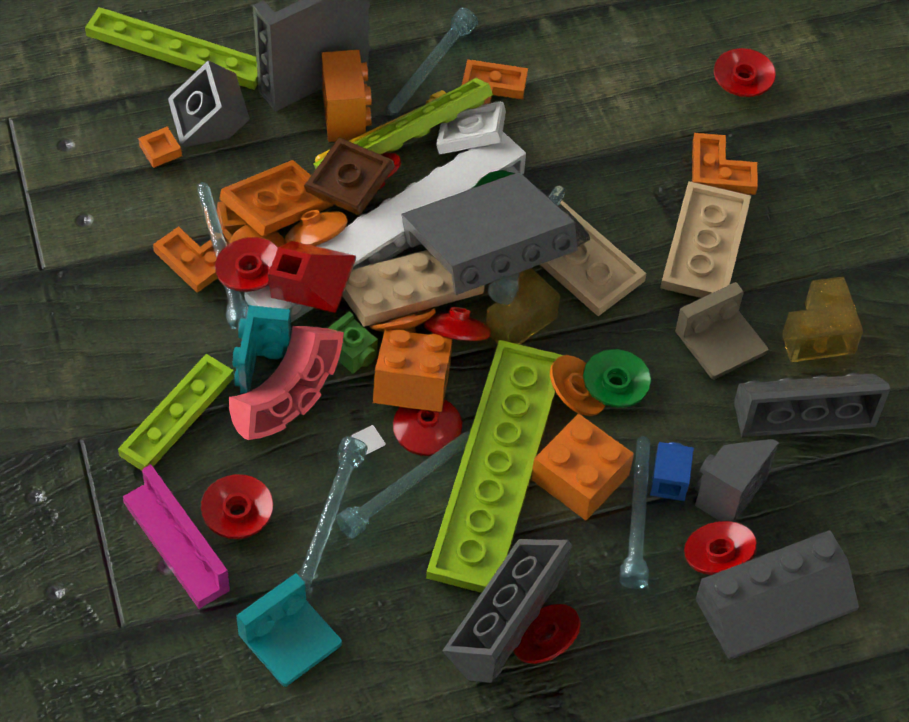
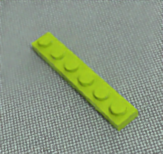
M98 7L85 27L87 37L197 71L209 60L236 73L240 86L255 90L258 85L255 56Z
M475 78L353 143L380 155L385 152H394L400 149L403 143L409 139L425 136L431 131L430 128L440 123L451 122L457 118V114L466 109H474L484 104V100L493 95L490 85ZM323 159L313 163L315 169L319 166Z

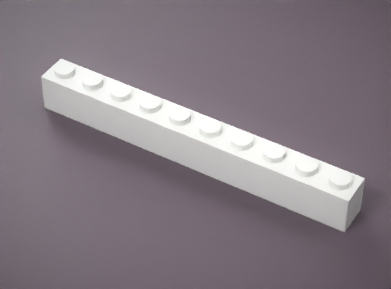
M503 132L501 143L475 147L459 153L454 160L442 167L435 168L428 176L417 183H411L403 192L393 198L384 200L379 207L371 212L360 215L352 224L345 227L340 234L325 243L317 245V247L356 255V261L352 270L390 260L410 247L405 239L402 213L473 189L478 180L489 172L505 170L524 174L526 152ZM269 285L256 291L245 292L247 312L249 305L290 309L291 322L313 309V307L271 298Z

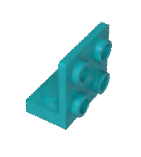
M249 305L247 317L240 319L238 338L242 339L241 347L234 348L233 367L236 368L234 383L235 386L240 387L241 394L250 391L257 356H265L269 359L284 358L292 334L290 309Z
M297 573L236 615L240 638L283 687H287L342 646L341 638L306 600L305 582Z

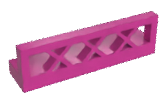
M149 465L142 469L144 485L124 495V504L195 605L200 609L230 591L228 570L153 466Z

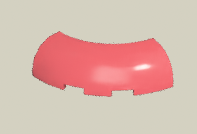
M292 326L288 349L275 372L252 391L229 397V411L237 432L247 440L259 439L284 430L286 428L285 425L299 414L305 415L321 397L322 394L319 391L328 375H333L342 349L344 332L321 327Z

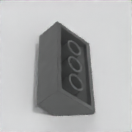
M859 373L835 377L820 375L813 378L795 380L784 378L779 381L768 382L753 380L739 384L734 405L741 437L876 427L890 392L889 383L875 374L861 375Z
M831 530L702 578L696 596L699 607L729 660L844 616L859 608L849 561Z
M518 539L442 650L467 680L492 683L501 673L503 665L513 650L521 643L522 636L532 621L538 617L540 609L550 594L558 587L559 580L567 570L572 548L569 540Z

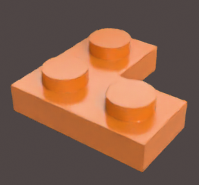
M467 59L462 85L478 78L490 85L493 95L523 100L528 68ZM492 96L485 99L482 105L490 104Z
M694 133L692 182L742 194L756 195L758 187L757 162L726 160V135Z
M178 226L154 243L153 248L154 252L198 293L218 278L215 262L221 250L229 244L232 234L224 229L200 247Z

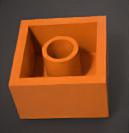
M360 50L321 52L322 89L328 142H336L339 137L349 141L366 133V126H372L371 109L366 107L367 105H372L371 88L367 86V83H364V81H368L367 62L361 63Z
M385 329L375 368L373 403L442 412L450 372L453 339L437 334L427 335L407 332L405 330Z
M578 413L534 458L531 480L577 515L587 520L630 475L634 453Z

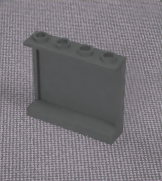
M264 0L253 5L258 90L275 112L322 89L321 52L360 50L361 63L367 62V66L369 65V0H300L277 12H274Z
M520 172L401 214L406 242L410 247L422 244L452 275L453 288L456 295L578 251L575 222Z

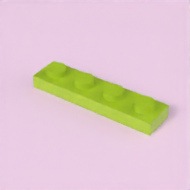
M206 354L118 448L119 456L141 471L149 465L154 467L234 379V370Z

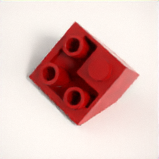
M290 241L278 247L268 272L271 298L336 313L356 261V255Z

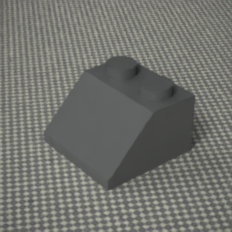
M209 60L168 98L179 141L184 147L229 139L250 120L236 73Z
M774 439L728 444L723 445L716 456L710 454L700 468V473L703 475L695 487V490L699 492L695 506L719 521L736 522L767 480L779 442Z

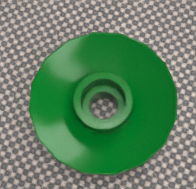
M620 349L603 350L593 355L586 363L583 374L585 388L591 396L604 405L616 408L630 407L641 402L648 394L651 384L649 368L642 359L631 352Z

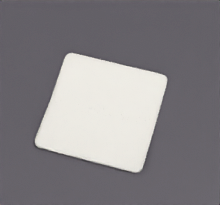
M374 425L351 436L363 455H367L386 445Z

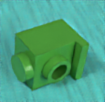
M350 311L328 327V329L344 332L338 361L352 374L362 366H369L378 355V339L360 325Z

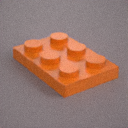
M294 160L221 189L219 197L225 205L261 236L268 235L300 221L301 216L308 211L319 210L320 212L334 205L306 192L304 185L311 175Z

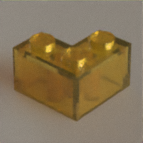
M532 268L489 283L488 294L497 302L487 309L486 325L491 329L490 337L497 344L499 340L520 345L557 319L560 294Z
M844 276L813 280L805 302L807 310L789 312L782 333L790 361L798 362L855 354L863 328Z

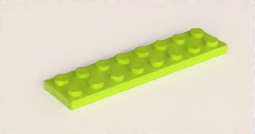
M499 340L427 568L426 579L482 593L509 554L531 480L534 458L538 455L556 393L550 378V368L552 363L563 355Z

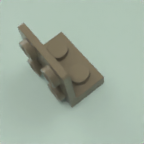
M737 282L680 308L675 332L711 379H717L766 355L768 347L739 312L744 291Z

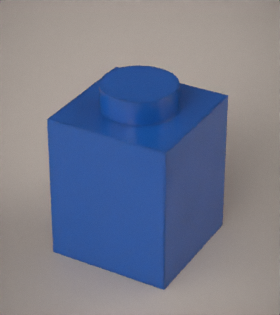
M659 442L654 462L650 496L685 501L690 482L693 447H687L676 442Z

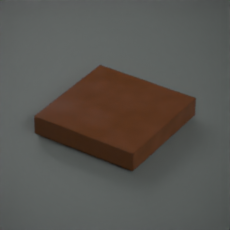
M339 137L304 187L307 193L360 216L395 165L393 160Z

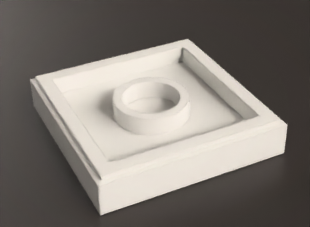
M500 101L481 105L474 109H466L457 114L458 116L455 120L441 123L436 144L439 155L501 143L506 114L504 103Z

